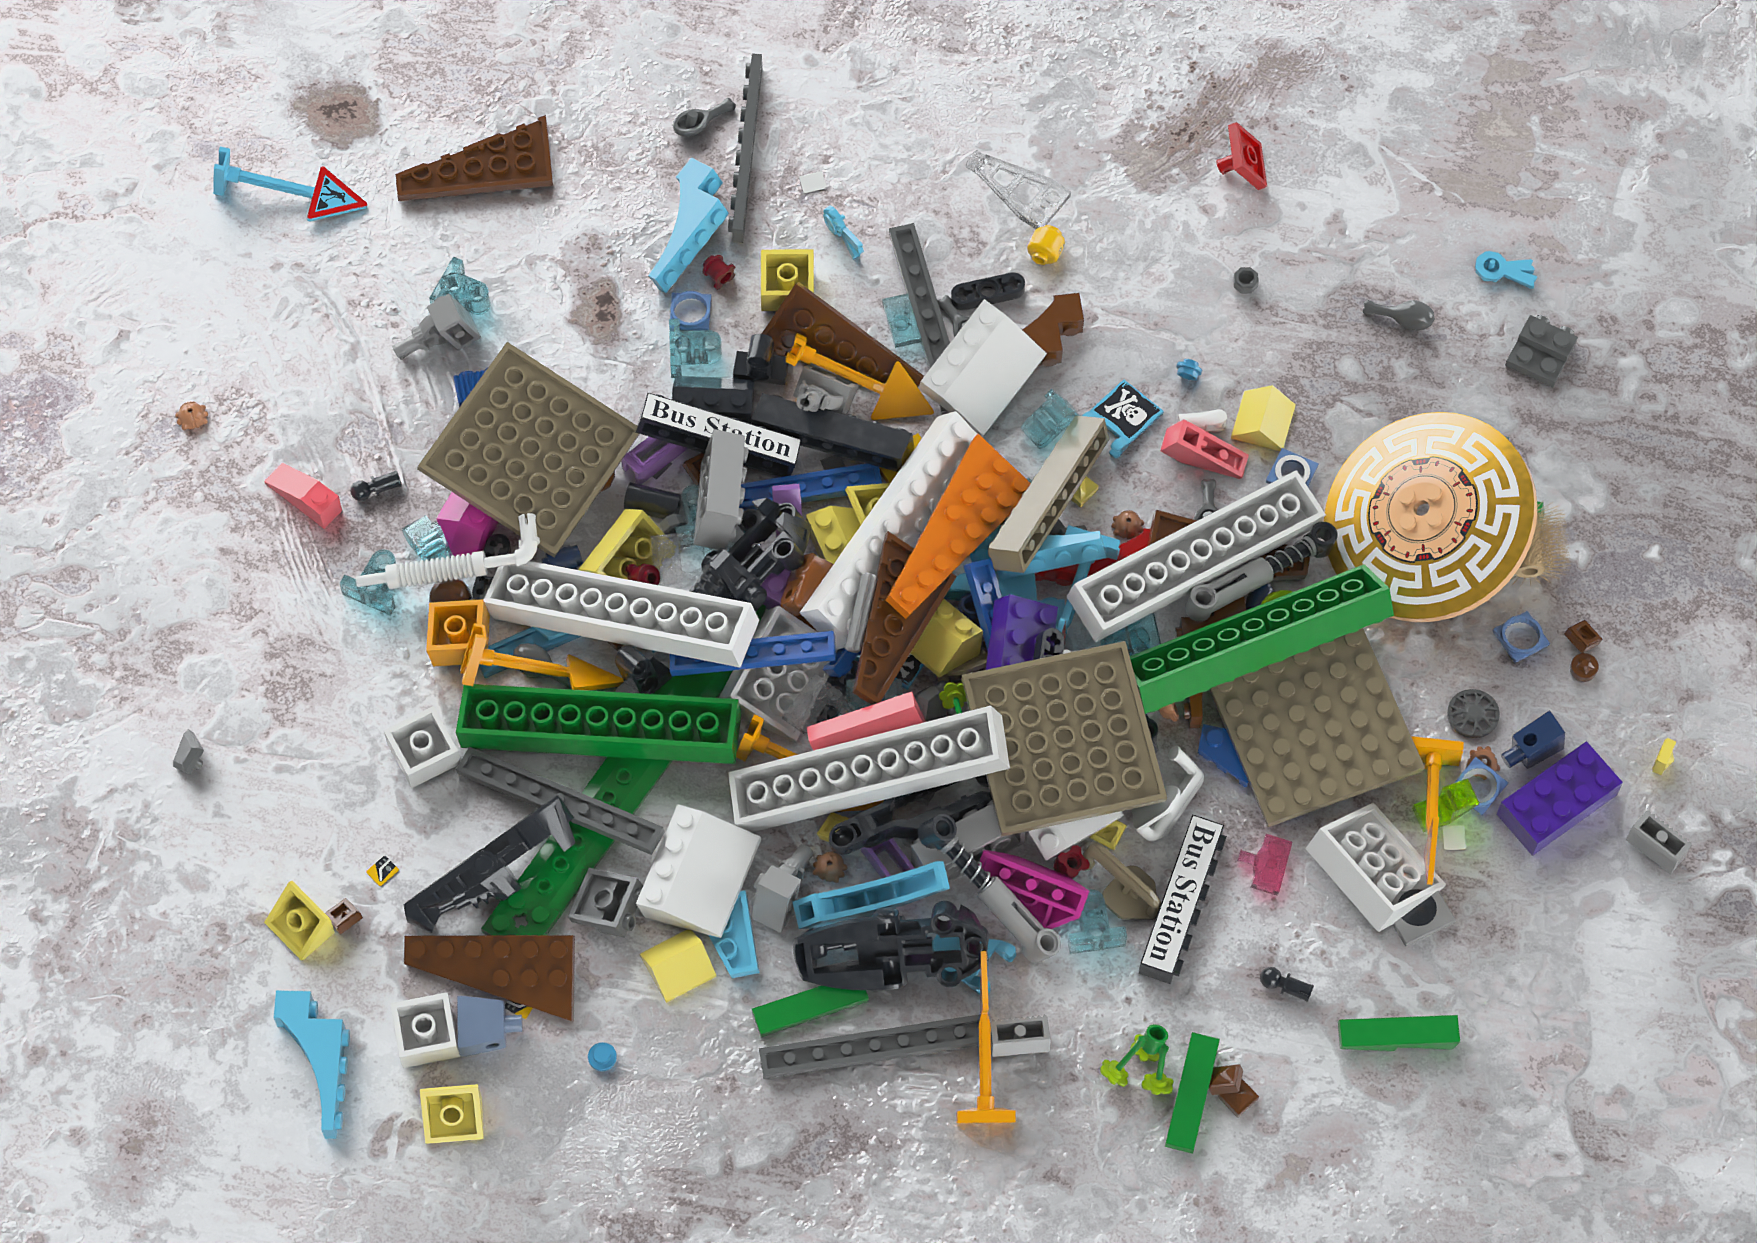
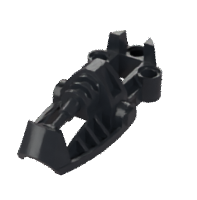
M768 498L752 501L757 510L747 509L743 511L742 520L738 527L744 534L728 551L720 548L718 551L713 550L704 557L701 563L703 574L689 592L751 603L756 612L767 598V591L760 584L771 573L779 575L784 569L794 571L801 567L810 537L811 524L801 516L792 504H779ZM776 530L781 532L765 551L758 545L752 547L754 543L765 542Z
M557 795L484 848L475 852L403 904L407 922L432 933L441 914L454 908L459 910L470 904H473L478 909L479 902L484 901L486 904H489L488 898L492 896L496 900L501 899L504 901L519 891L522 887L508 867L510 863L537 846L550 835L555 838L563 851H566L575 844V839L569 825L574 816L560 796ZM449 898L453 899V901H450L439 907L434 906L430 908H425L426 906L442 902Z
M943 900L934 905L931 918L906 920L904 915L899 916V911L896 908L883 907L876 910L872 917L844 920L814 930L810 928L794 938L793 954L802 980L821 986L848 990H893L907 985V973L925 972L927 977H937L941 985L951 988L957 986L962 979L971 976L980 969L981 951H986L988 962L989 932L980 924L976 914L969 908L961 904L960 909L957 910V907L952 902ZM946 916L950 920L942 921L938 917ZM928 933H935L940 938L959 937L960 950L934 951L933 938L927 937ZM843 948L844 951L857 949L858 960L817 968V959L827 956L828 950ZM951 967L954 968L956 971L949 972L945 970V968Z

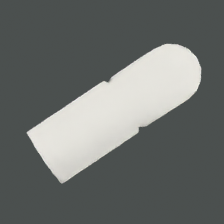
M1223 410L1178 414L1177 421L1185 419L1206 432H1221L1226 428L1227 414Z

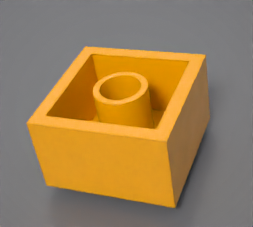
M483 599L429 603L426 651L433 667L462 665L474 623L485 625L487 640L484 648L488 649L490 614Z

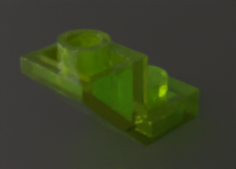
M1469 779L1442 787L1438 796V828L1450 824L1479 805ZM1425 800L1414 804L1412 808L1423 833L1427 832Z

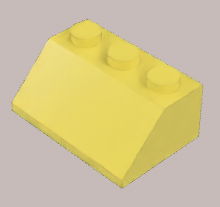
M828 506L806 514V521L811 524L810 539L818 557L834 564L861 526L854 509Z
M625 509L578 570L628 580L626 567L632 563L640 566L645 563L654 565L659 569L676 546L643 510Z
M943 599L910 654L938 677H941L980 655L983 630Z

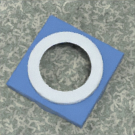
M696 291L672 293L670 330L709 331L712 295L701 294ZM694 304L700 307L703 315L699 321L688 323L680 320L679 312L685 305Z
M1282 448L1266 479V483L1271 484L1282 478L1281 466L1284 462L1290 461L1299 463L1304 467L1305 473L1302 479L1307 487H1309L1319 463Z
M1528 611L1511 617L1505 623L1493 629V633L1514 663L1550 645V642L1543 634L1540 624L1532 618ZM1517 628L1527 630L1532 635V645L1524 650L1512 646L1508 641V636L1512 630Z
M1475 757L1449 790L1483 815L1508 785V782ZM1482 774L1490 780L1492 787L1487 797L1475 799L1468 794L1466 784L1473 775Z

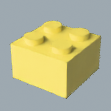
M814 249L761 250V311H777L797 282H800L814 293Z

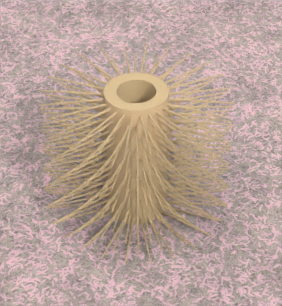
M1544 510L1537 513L1532 543L1524 561L1514 574L1519 577L1514 583L1523 577L1525 581L1526 578H1530L1531 585V577L1535 579L1536 576L1544 574L1543 572L1554 573L1548 572V570H1562L1559 568L1550 569L1553 568L1552 565L1570 563L1568 561L1553 562L1569 560L1564 558L1568 556L1565 554L1556 556L1562 553H1569L1565 551L1559 552V550L1568 551V549L1562 548L1566 547L1562 544L1564 543L1563 541L1557 542L1559 540H1556L1562 539L1567 541V539L1561 538L1565 537L1561 536L1564 533L1556 532L1558 530L1549 532L1554 529H1560L1559 527L1554 528L1552 526H1558L1559 524L1567 525L1563 523L1553 525L1556 522H1549L1552 519L1558 520L1559 518L1557 517L1550 518V516H1556L1557 514L1544 516L1548 514H1542V512H1545ZM1554 543L1561 544V545H1557L1558 547H1561V549H1560V548H1558V549H1553V548H1555L1556 546H1555V545H1552V544H1554ZM1563 557L1564 559H1562V558H1560V559H1558V558H1557V559H1551V558Z

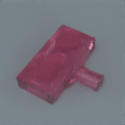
M1265 834L1261 849L1257 854L1240 850L1237 861L1253 865L1254 875L1250 888L1276 896L1279 894L1292 841Z

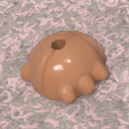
M194 401L185 402L181 405L179 412L175 414V417L178 418L177 424L182 425V430H191L208 422L206 419L208 416V412L205 411L206 406Z
M1126 510L1113 517L1114 523H1112L1111 527L1115 529L1113 531L1115 536L1133 539L1143 532L1142 526L1144 521L1140 519L1136 512Z
M1175 703L1158 710L1165 719L1179 720L1178 717L1180 716Z
M1479 746L1477 751H1470L1471 756L1466 763V768L1477 757L1482 762V759H1486L1487 762L1484 764L1494 771H1500L1497 758L1491 751L1490 746H1486L1485 749ZM1482 774L1473 775L1475 777L1479 776L1483 780L1487 779V777Z
M833 851L817 855V861L813 863V867L816 868L813 870V875L826 880V882L838 883L839 878L845 876L843 871L848 869L847 865L844 864L842 856Z

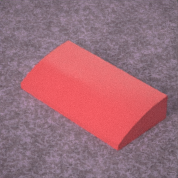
M909 692L808 726L807 733L809 743L814 751L926 721L913 692Z

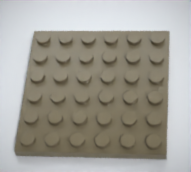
M506 342L422 459L417 470L519 536L521 534L518 516L524 514L527 519L528 513L535 514L537 537L540 538V543L537 547L555 557L640 434L635 433L637 425L509 342Z
M1363 628L1357 632L1338 637L1332 642L1313 647L1307 652L1298 653L1285 658L1281 662L1270 664L1256 672H1250L1235 678L1231 682H1225L1209 689L1267 827L1418 774L1425 769Z
M1125 641L962 675L961 679L969 710L992 706L1002 715L1010 769L986 774L1001 837L1167 801L1165 787Z

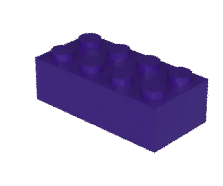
M1011 594L994 600L986 670L1033 660L1037 635L1050 628L1056 629L1058 607ZM1050 637L1046 638V641L1050 642V647L1054 646V642L1050 641Z
M1586 741L1501 801L1496 815L1533 856L1617 796L1623 782Z

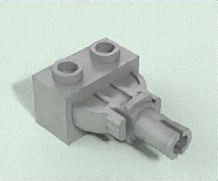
M447 294L446 296L438 297L434 303L428 305L427 309L430 314L420 322L419 326L412 328L411 336L396 343L392 348L396 356L402 360L418 349L427 351L434 345H441L450 342L456 349L461 350L480 339L481 336L470 312L454 297Z
M811 363L803 367L793 396L797 398V406L800 409L804 408L805 411L815 412L820 408L822 410L830 409L835 413L845 415L849 412L859 384Z
M799 845L793 856L788 858V860H783L779 868L771 865L765 874L760 873L754 884V888L757 891L750 903L753 906L751 919L779 933L783 931L794 915L793 901L797 900L800 884L805 873L804 868L813 856V850L809 846Z

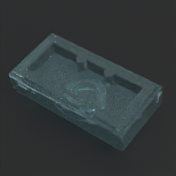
M908 293L882 299V305L895 348L921 343L920 333Z

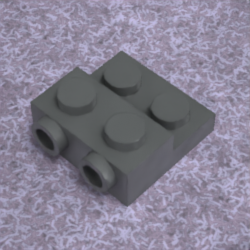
M1530 315L1519 334L1505 366L1553 388L1575 348L1578 337L1574 335V331L1569 327L1561 326L1558 328L1551 325L1550 320L1545 316L1537 315L1534 317Z
M589 868L568 918L573 923L596 927L600 933L625 938L627 931H632L635 927L636 917L634 914L638 907L636 902L643 884L636 877Z

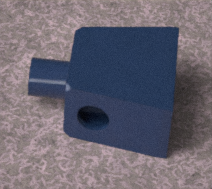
M1549 710L1512 736V748L1502 753L1501 757L1508 768L1522 762L1525 768L1529 769L1562 751L1565 745L1566 732Z

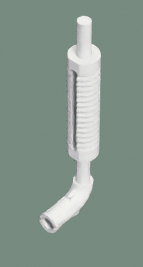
M528 513L527 519L524 514L518 516L521 540H519V549L515 550L513 554L486 557L484 551L472 552V555L469 553L466 556L462 554L461 557L457 555L456 558L452 555L451 559L449 556H446V559L444 557H441V560L439 558H436V560L431 558L430 561L426 559L425 562L421 560L420 563L415 561V564L411 561L410 565L408 562H405V565L403 563H400V565L390 564L385 566V572L356 576L357 587L387 583L389 589L401 588V586L406 587L407 585L410 587L412 584L416 586L417 583L422 585V582L427 584V582L432 583V581L437 583L438 580L442 582L443 579L447 581L448 578L451 581L453 578L457 580L458 577L463 579V576L465 578H468V576L472 578L473 575L476 577L485 576L488 574L487 568L517 564V567L524 565L534 557L537 545L540 543V538L537 537L536 515Z

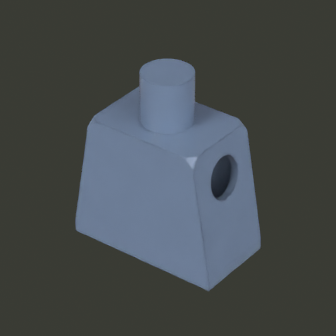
M457 996L458 1050L460 1057L504 1049L506 1047V1033L523 1032L522 1015H506L504 1001Z

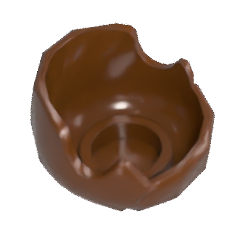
M448 578L447 581L443 579L442 582L437 581L433 585L429 595V602L471 600L472 594L464 581L460 579L455 580L454 578L450 581Z

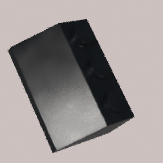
M675 376L672 387V400L688 403L697 408L711 410L717 414L737 418L752 424L755 379Z

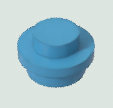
M1184 359V361L1177 362L1176 365L1178 369L1177 375L1192 381L1197 380V377L1202 374L1203 370L1198 367V362L1191 359Z
M597 1043L588 1052L589 1064L595 1070L606 1071L611 1069L616 1063V1051L608 1043Z

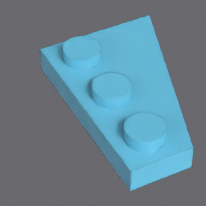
M744 890L740 891L722 937L709 935L731 978L760 973L748 896Z

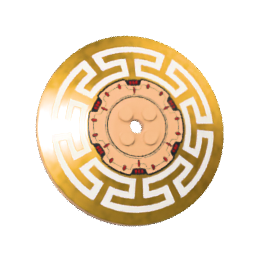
M1436 412L1410 416L1396 421L1365 440L1350 455L1337 474L1325 507L1326 515L1324 522L1332 524L1338 533V537L1328 557L1336 575L1363 564L1377 575L1390 588L1394 616L1390 618L1408 622H1435L1462 615L1477 608L1497 594L1510 581L1524 561L1532 543L1537 521V496L1532 475L1523 457L1513 444L1499 431L1478 419L1455 413ZM1429 504V510L1425 515H1417V509L1420 505Z

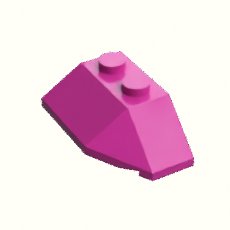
M453 492L449 495L436 518L450 558L452 555L456 558L457 555L461 557L462 554L466 556L467 553L472 555V552L483 551L487 539L493 534L499 524L498 521Z
M989 850L983 851L980 859L982 863L981 868L985 872H990V877L997 876L1044 928L1053 929L1080 918L1090 891L1065 874L1016 855Z

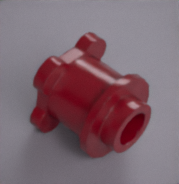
M711 255L703 263L702 273L705 276H709L715 282L714 288L716 290L721 289L724 284L735 277L734 269L736 267L733 264L727 265L723 261L722 255Z
M631 563L626 567L628 580L659 585L660 572L654 565L643 563L640 566H636V564Z
M1073 845L1068 852H1061L1055 858L1053 869L1074 879L1081 870L1086 871L1090 867V862L1082 855L1081 847Z

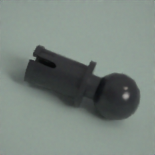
M395 470L375 478L370 476L372 482L367 483L363 480H357L352 484L350 494L357 501H365L372 492H375L376 496H380L379 493L396 487H402L399 474Z
M1266 967L1260 973V982L1264 987L1268 989L1280 987L1282 988L1280 993L1282 995L1285 992L1306 1002L1309 1001L1314 988L1313 984L1290 977V973L1285 978L1275 967Z

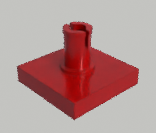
M1238 122L1228 125L1231 155L1217 159L1216 164L1219 172L1224 175L1235 170L1257 190L1266 188L1267 180L1261 142Z

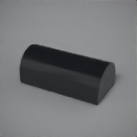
M630 482L624 498V510H643L648 516L664 519L669 515L679 514L683 495Z

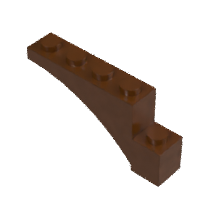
M1080 293L1053 295L1051 305L1037 319L1022 329L1024 333L1047 353L1038 366L1051 367L1062 363L1063 349L1060 335L1074 336L1078 333H1083L1084 316Z
M1245 596L1214 611L1205 621H1195L1190 617H1181L1180 626L1175 628V638L1246 611ZM1203 692L1187 697V702L1183 703V718L1189 720V729L1201 727Z

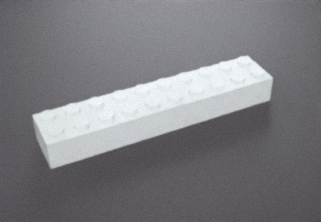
M956 411L938 416L800 611V614L818 632L834 631L836 650L845 648L861 576L865 573L877 576L885 534L889 531L915 548L920 535L923 533L936 505L950 483V479L957 470L970 442L977 435Z
M1296 470L1075 583L1066 597L1094 641L1097 642L1190 594L1195 586L1200 584L1207 585L1311 531L1313 525L1321 522L1326 514Z
M532 561L518 567L517 564L498 567L484 598L487 610L493 619L735 667H741L759 622L751 603Z
M987 706L731 771L728 774L735 825L752 833L1010 769L1002 715L992 706Z

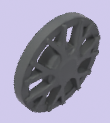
M1468 689L1457 693L1451 699L1447 710V717L1450 725L1457 733L1469 738H1481L1490 734L1496 728L1500 711L1498 704L1488 693L1477 689ZM1474 695L1475 702H1468L1466 696ZM1483 698L1489 702L1484 707L1479 704ZM1457 700L1465 705L1463 709L1454 706ZM1485 711H1494L1495 718L1485 716ZM1462 714L1463 719L1455 722L1453 716ZM1485 721L1489 728L1482 730L1479 724ZM1466 723L1474 725L1473 732L1464 730Z

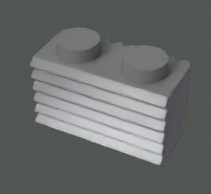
M1650 810L1646 811L1639 818L1626 838V841L1669 874H1672L1685 859L1692 846L1691 842H1687V838H1682V835H1678L1677 831L1669 828L1668 824L1664 825V821H1660L1659 817L1655 818V814H1651Z
M1045 1014L1043 1017L1039 1015L1037 1017L1032 1016L1031 1018L1027 1016L1025 1019L1023 1017L1020 1019L1015 1017L1014 1020L1009 1018L1008 1021L1004 1018L1002 1021L998 1019L997 1021L992 1020L990 1022L992 1057L1049 1052L1051 1040L1048 1017Z

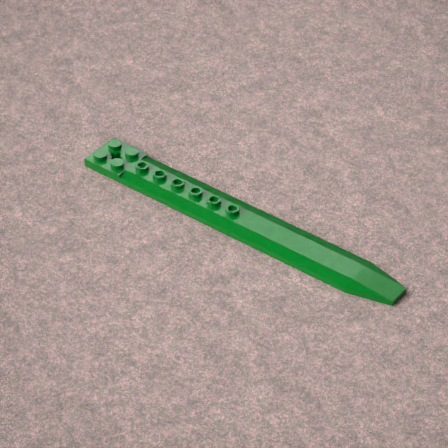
M762 605L755 612L759 622L766 611L765 605ZM733 670L673 676L654 694L719 698ZM607 757L581 793L634 815L673 760ZM570 821L569 825L575 839V844L566 851H563L555 838L550 835L517 880L522 888L506 900L500 901L481 927L482 933L486 935H548L579 892L588 869H595L615 840ZM517 917H526L525 920L528 923L526 926L520 925L519 928L515 927V919Z

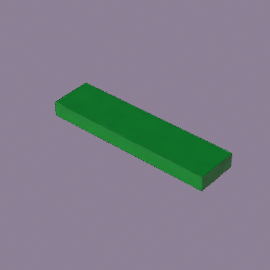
M818 986L752 1008V1014L760 1036L764 1037L869 1002V997L866 990Z

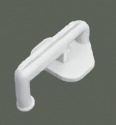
M1177 745L1170 749L1168 758L1170 761H1176L1187 772L1178 788L1176 786L1164 785L1167 795L1166 802L1132 809L1134 829L1148 841H1156L1168 835L1204 781L1202 770ZM1158 820V822L1155 824V826H1154L1153 829H1152L1149 825L1153 824L1154 822H1156V821Z

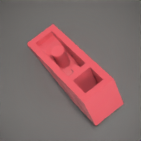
M1185 419L1166 429L1160 450L1181 463L1237 479L1243 477L1249 456Z
M284 463L264 481L267 486L323 529L342 512L340 499L337 494L320 481Z

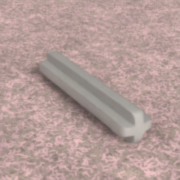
M865 573L861 576L845 644V649L849 652L858 653L862 648L878 580L877 576L871 573Z

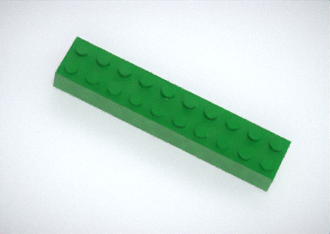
M1363 564L1129 656L1144 713L1158 711L1164 706L1183 701L1187 697L1200 692H1206L1212 687L1225 682H1231L1235 678L1250 672H1256L1260 668L1281 662L1285 658L1298 653L1307 652L1313 647L1332 642L1338 637L1357 632L1361 628L1374 623H1380L1384 619L1394 616L1390 588Z
M473 684V686H463L455 733L461 748L471 747L473 749L735 764L742 714L738 699Z

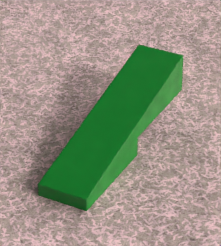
M1458 1015L1340 1019L1338 1021L1340 1049L1395 1051L1399 1047L1453 1050L1460 1043Z
M1194 1032L1191 1034L1165 1147L1191 1154L1194 1152L1220 1039Z

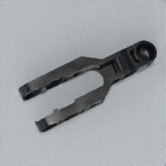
M957 782L885 799L883 803L836 824L829 833V845L833 852L846 855L864 847H874L895 837L917 840L919 838L918 829L920 825L936 815H949L956 823L962 820L963 816L974 809L979 811L985 808L992 799L987 791H980L968 797L964 795L961 796L959 801L943 808L938 806L909 820H893L892 816L895 809Z

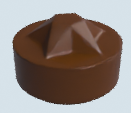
M1588 653L1577 654L1570 664L1571 675L1576 680L1582 682L1592 680L1599 669L1597 659Z

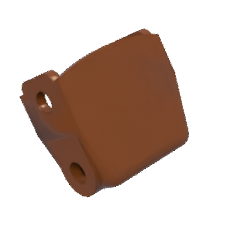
M814 553L804 555V562L801 567L790 572L781 598V608L817 631L800 614V611L834 564L817 557Z

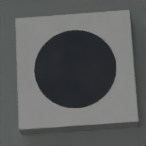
M1426 873L1421 875L1420 880L1411 890L1400 891L1391 902L1394 906L1433 886L1427 884ZM1436 891L1394 922L1393 926L1406 947L1454 924L1456 919L1440 892Z

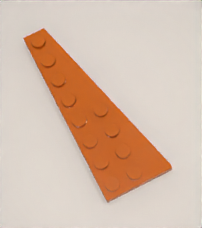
M979 434L970 442L957 470L950 479V483L942 494L915 548L908 557L901 574L886 598V601L905 619L1011 514L1013 508L1016 507L1023 493L1031 484Z

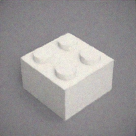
M434 706L383 730L386 742L411 789L458 766L461 761L459 751Z
M448 992L390 1003L399 1058L403 1068L460 1057Z

